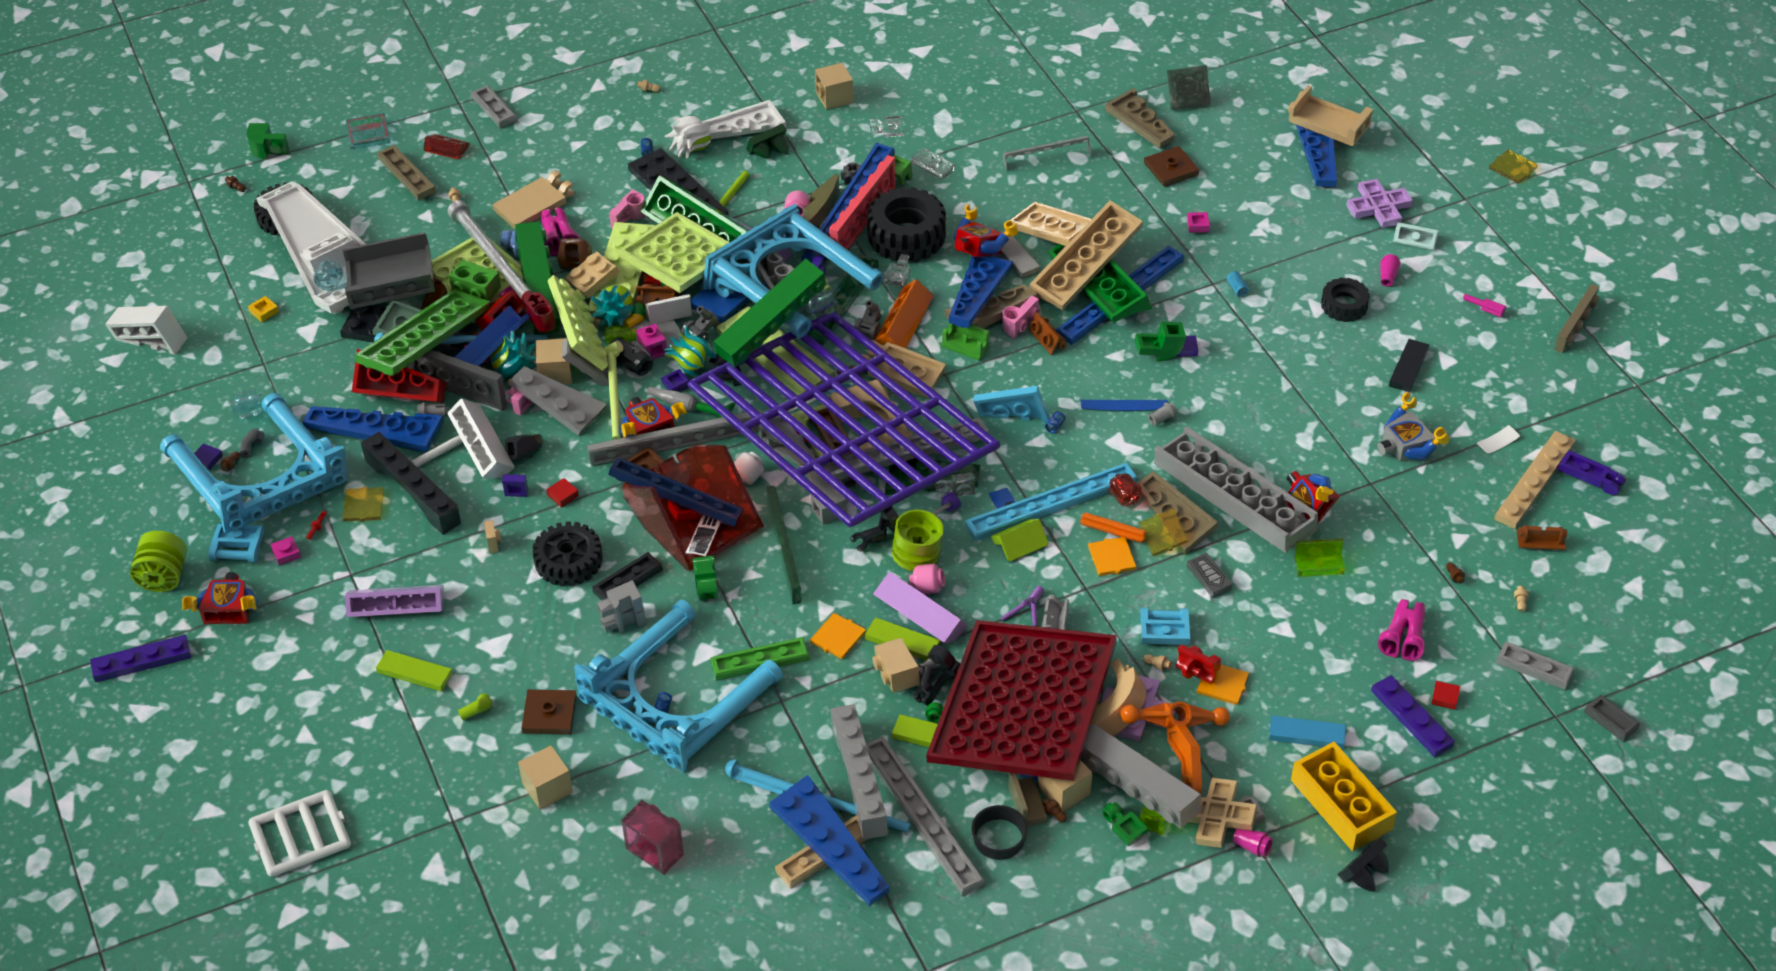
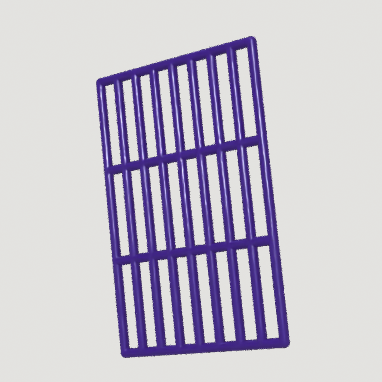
M831 311L811 321V327L808 332L814 329L819 331L859 364L858 366L850 369L808 334L799 338L842 373L833 378L789 342L797 338L791 332L763 344L750 353L744 362L737 365L746 363L784 395L788 401L780 405L728 362L688 381V387L848 527H854L1000 448L998 440L835 311ZM833 320L873 352L876 357L867 360L824 324ZM781 346L823 380L824 383L815 387L772 350ZM764 355L803 387L806 392L797 396L754 358ZM885 362L927 395L930 400L922 404L876 366ZM868 371L912 406L913 409L904 413L859 375ZM728 372L766 404L770 410L761 414L718 376ZM851 380L896 418L886 422L841 384ZM708 381L712 382L749 414L752 419L743 423L700 385ZM830 389L835 390L878 427L868 431L828 398L824 392ZM815 397L860 436L850 440L810 407L806 401ZM939 405L986 442L987 445L978 449L933 413L931 409ZM797 406L841 443L842 446L832 450L793 417L788 410ZM922 414L970 454L960 458L915 422L913 418ZM779 415L824 455L817 459L812 458L769 420ZM905 424L952 462V464L944 468L941 467L895 428ZM758 425L763 426L800 458L805 465L796 469L751 429ZM887 433L934 473L924 477L877 437ZM869 442L916 483L906 487L859 448V446ZM851 452L898 492L888 497L841 456ZM831 461L834 462L874 496L879 503L871 507L868 506L826 470L823 465ZM814 470L861 512L851 517L804 475Z

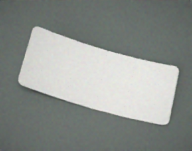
M1508 425L1498 433L1477 442V444L1489 454L1519 438L1520 435Z

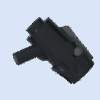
M617 337L610 342L611 344L615 341H620L623 345V351L616 357L617 364H624L623 367L639 376H643L651 370L653 366V361L651 360L653 359L637 341L628 342L622 337Z

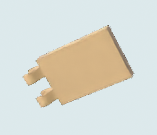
M554 170L546 180L541 177L492 204L493 210L515 229V224L534 222L541 218L543 210L549 209L552 212L555 208L566 204V198L572 197L575 194L570 189L573 187V184L569 180L562 182L559 179L562 176L561 173Z
M872 340L932 389H934L945 371V363L890 342L881 345ZM868 350L866 355L861 354L867 360L876 357L870 350ZM885 362L876 366L903 389L928 398L927 395Z

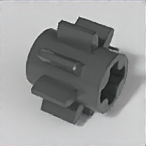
M852 162L843 166V171L840 173L841 180H844V185L848 186L861 165Z

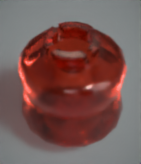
M1128 473L1116 474L1115 477H1112L1108 489L1110 495L1116 498L1121 506L1135 505V502L1137 503L1141 498V485L1134 481Z

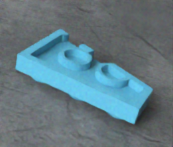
M1038 386L974 395L973 402L981 417L1006 419L1009 416L1021 417V420L1028 421L1030 418H1041V422H1048L1050 419Z

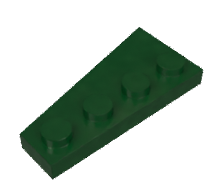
M914 458L906 461L924 477L934 473L918 459ZM934 460L943 468L952 464V462ZM895 464L889 466L888 472L906 487L916 483ZM969 464L924 489H927V492L936 491L940 487H947L948 490L978 487L980 465ZM886 482L885 495H893V492L896 490Z

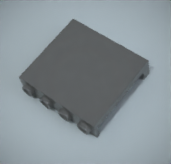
M426 232L342 249L347 273L345 293L350 309L435 292L431 251Z

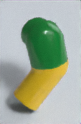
M640 302L632 305V316L624 321V326L628 330L645 319L646 309Z

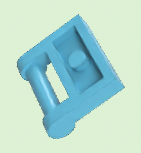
M217 524L208 553L209 560L233 559L256 563L265 532L263 525H244L237 530L225 534L222 524ZM221 547L249 548L248 551L220 550Z
M1140 608L1142 644L1190 645L1188 608H1181V611Z

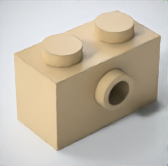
M902 638L874 646L875 656L872 657L876 670L881 671L884 685L888 684L893 693L920 685L918 665Z

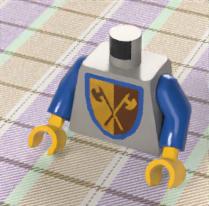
M1409 392L1402 395L1403 405L1401 407L1398 406L1384 426L1383 439L1377 444L1378 450L1382 455L1392 452L1399 461L1409 459L1424 460L1438 448L1439 443L1445 445L1450 440L1443 427L1437 428L1433 435L1412 411L1407 412L1408 408L1412 409L1417 405L1415 397L1410 402H1407L1411 397Z

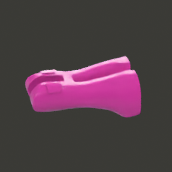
M560 207L555 208V217L551 216L549 209L542 211L541 220L547 242H544V245L549 246L550 256L558 255L561 242L557 231L561 233L562 238L580 237L570 226L564 209Z
M1400 600L1389 627L1380 634L1378 639V647L1384 655L1394 658L1398 656L1404 629L1408 628L1402 647V658L1408 661H1415L1422 657L1424 653L1422 637L1425 618L1424 603L1416 602L1414 609L1410 610L1409 600Z

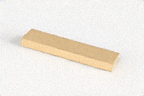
M857 815L844 823L859 845L866 841L862 838ZM807 846L775 866V871L791 889L827 866V864Z

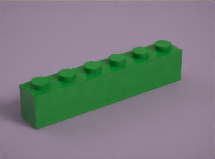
M540 221L515 224V239L523 281L532 292H539L547 299L553 308L556 327L549 332L539 331L532 323L533 334L559 332V323H562L548 283V280L551 278L550 274H553L552 262L547 260V258H550L549 246L544 245V242H547L545 229L541 230Z
M805 259L713 341L716 353L734 368L739 363L744 362L748 355L761 347L764 341L770 335L775 334L781 325L791 320L801 307H805L812 297L823 291L826 286L824 272Z

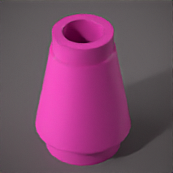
M1385 255L1380 261L1381 284L1383 286H1392L1399 272L1401 262L1396 255Z
M1236 829L1233 835V843L1258 857H1266L1271 851L1273 838L1265 832Z

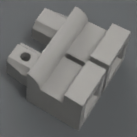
M633 580L606 591L608 599L597 602L601 615L600 621L605 632L617 628L620 634H622L628 625L636 623L638 628L647 625L642 597Z

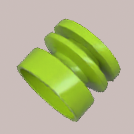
M918 509L907 511L899 516L896 520L891 554L894 561L901 568L914 571V568L918 565L936 564L939 561L944 529L941 520L933 513Z
M166 531L144 533L139 539L129 572L131 579L138 586L154 592L173 590L178 586L188 551L186 543L180 537Z

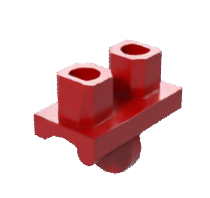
M1183 644L1180 645L1177 650L1179 657L1176 668L1182 670V676L1187 679L1195 676L1209 684L1214 683L1216 672L1221 666V658L1216 655L1208 657L1197 646L1189 648Z

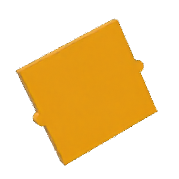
M1105 538L1103 541L1088 543V548L1099 576L1119 575L1120 572L1136 570V564L1125 538Z
M833 613L813 635L810 643L820 647L825 653L829 652L843 659L866 633V629L853 623L851 619L847 620Z
M1221 665L1220 669L1216 672L1215 682L1209 684L1201 680L1196 693L1238 705L1242 692L1246 690L1245 684L1249 673Z

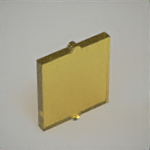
M1508 149L1501 156H1497L1496 160L1489 165V169L1519 184L1526 177H1530V174L1537 168L1538 164Z
M364 486L362 488L346 489L343 522L381 520L383 487L367 488Z
M1174 508L1160 514L1155 513L1153 517L1139 522L1141 529L1147 532L1146 541L1153 556L1167 550L1172 551L1173 548L1188 542Z

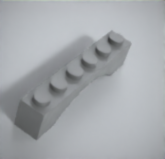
M779 415L769 420L812 458L816 459L811 448L808 449L805 445L802 435L797 434L795 429ZM759 425V437L771 448L799 467L805 465L800 458L763 426ZM814 470L807 474L809 480L847 513L846 505L848 500ZM811 494L812 511L822 525L838 518Z
M855 704L830 708L832 730L847 771L862 838L866 840L888 835L887 815Z

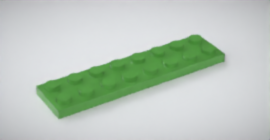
M453 289L355 354V362L364 365L366 368H373L386 375L393 376L484 314L490 308V301Z

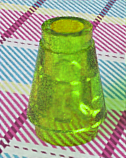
M616 325L605 327V343L610 344L617 337H622L628 342L636 341V328Z

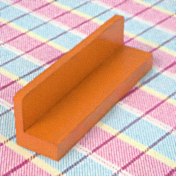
M918 279L903 286L874 341L881 345L891 342L905 349L907 348L933 299V294Z

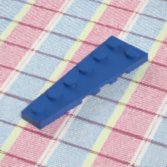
M1296 125L1315 186L1336 187L1337 175L1334 140Z
M991 255L983 257L972 256L964 281L961 283V289L958 291L950 312L949 323L961 328H969L1011 271L1013 261Z
M311 406L303 420V425L308 429L363 440L380 432L394 446L428 452L444 420L442 415L415 413V416H405L403 412H394L393 415L382 414L381 411L373 410L371 413H361L360 409Z
M808 775L769 802L770 809L869 906L889 892V885Z

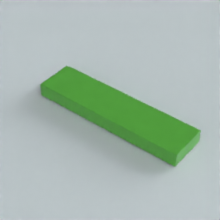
M804 637L718 655L710 657L717 681L752 673L766 660H772L779 667L808 661L809 653Z

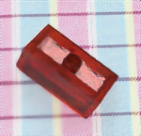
M432 134L425 137L424 151L453 159H460L470 143Z

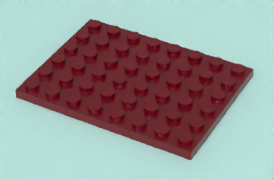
M976 620L927 751V763L1074 781L1117 644V635Z

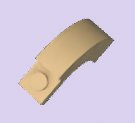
M1119 658L1111 662L1117 677L1116 688L1104 702L1097 705L1093 718V724L1112 736H1115L1129 725L1121 719L1120 713L1122 708L1131 704L1140 710L1146 697V686L1134 667L1131 668L1128 664L1124 666Z

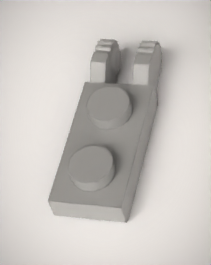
M568 338L562 342V358L566 362L573 364L581 372L592 377L594 383L600 386L609 384L608 366L602 371L572 350Z

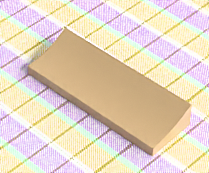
M1110 200L1030 283V288L1038 293V298L1064 310L1143 226V221Z

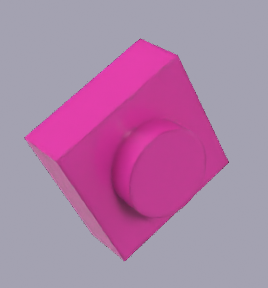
M1208 212L1187 213L1189 233L1209 232Z
M292 536L270 544L279 566L301 558L300 551Z

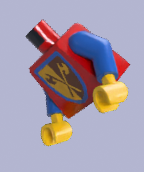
M967 204L964 208L966 217L961 219L954 234V246L957 251L965 252L974 257L1001 254L1003 246L1009 240L1008 237L1018 234L1017 224L1014 223L1012 225L1011 220L1004 223L1005 232L1001 233L977 222H971L970 220H975L978 217L977 207L970 211V204Z
M635 397L630 400V407L626 408V417L622 419L620 432L624 438L631 435L635 436L673 428L674 418L678 419L680 415L687 414L683 402L669 407L660 404L653 398L642 402L639 397Z
M1294 471L1286 478L1292 486L1287 493L1318 513L1317 524L1340 498L1331 488V479L1329 477L1316 473L1301 476L1297 471ZM1287 501L1289 508L1295 511L1294 506ZM1304 512L1305 518L1307 520L1311 519L1310 516Z
M234 572L226 573L224 580L211 581L208 588L197 598L194 596L182 598V610L191 609L193 612L199 610L203 624H248L249 610H256L258 606V600L253 591L246 588L245 582L239 580V575Z

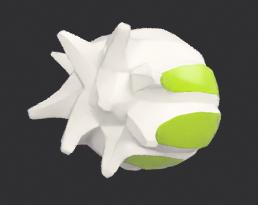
M695 116L673 117L678 124L672 127L671 133L665 135L666 138H674L670 151H673L677 146L679 158L684 152H686V158H689L691 152L703 150L711 142L709 121L702 123Z

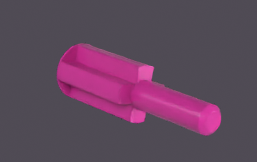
M1468 294L1463 296V300L1481 306L1482 311L1500 318L1505 314V305L1487 298L1483 301Z

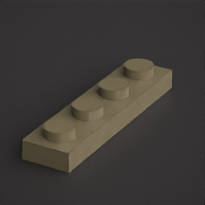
M395 145L377 152L378 159L418 201L436 193L435 186Z
M1594 284L1589 286L1560 331L1555 346L1556 351L1563 353L1567 346H1572L1576 336L1575 333H1580L1584 324L1583 321L1589 319L1592 312L1591 308H1596L1600 296L1597 295L1599 286Z

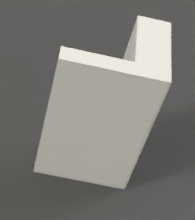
M689 294L645 304L650 324L692 316Z

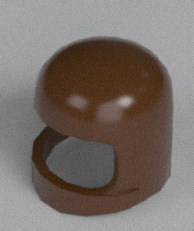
M562 238L558 251L560 269L576 268L592 254L590 243L583 238Z

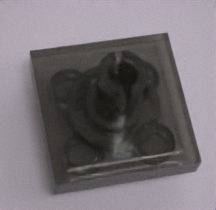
M1207 65L1167 70L1172 110L1211 104Z

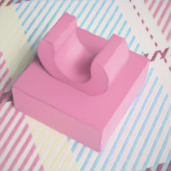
M514 387L507 391V394L511 395L508 402L512 404L513 412L520 416L534 403Z

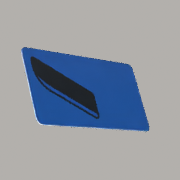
M1008 488L988 493L996 509L1015 503Z

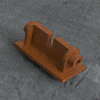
M651 284L636 286L639 295L636 297V302H640L644 306L647 303L655 302L656 299L664 300L681 296L679 292L667 285L663 287H655Z
M1036 312L1028 328L1029 331L1050 355H1053L1055 349H1064L1067 345L1066 339L1058 332H1055L1056 329L1049 323L1047 318L1042 317Z
M1524 525V527H1519L1516 530L1519 548L1566 550L1565 538H1567V529H1563V527H1546V530H1542V527Z

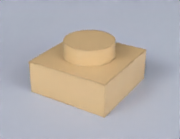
M493 520L485 521L484 526L489 553L499 552L497 543L502 542L500 530L494 528Z

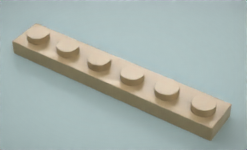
M1554 431L1496 512L1494 520L1516 529L1557 471L1566 453L1574 447L1576 440Z

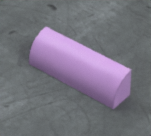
M890 571L873 593L876 597L945 644L955 641L968 627L961 619Z
M444 585L349 590L345 593L347 617L440 612L444 606Z

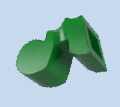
M714 556L693 558L694 576L699 600L718 598Z

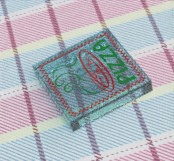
M385 113L346 120L351 150L391 143Z

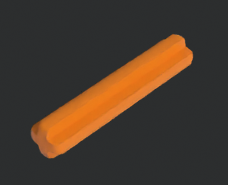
M1083 513L1081 516V525L1139 543L1144 542L1147 532L1143 529L1090 513Z

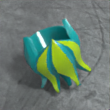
M622 285L607 287L599 294L597 299L593 296L591 297L597 306V310L592 314V317L602 318L599 327L606 324L611 327L612 323L622 326L626 317L630 316L633 312L632 295Z
M686 326L685 336L679 333L681 340L670 337L674 345H670L671 348L665 349V355L674 358L684 372L698 377L699 375L692 370L704 367L706 355L714 359L717 356L705 339L691 334L688 326Z
M511 331L510 339L504 336V343L490 357L492 367L497 370L498 374L502 375L503 381L508 377L513 378L524 366L529 369L536 367V364L532 362L536 359V357L532 356L536 343L527 346L525 333H522L521 341L518 338L516 339L514 331Z

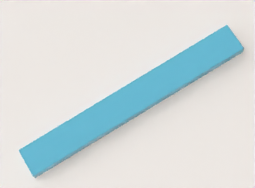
M1126 462L965 520V526L973 539L977 541L1029 519H1038L1135 484L1138 481V477Z

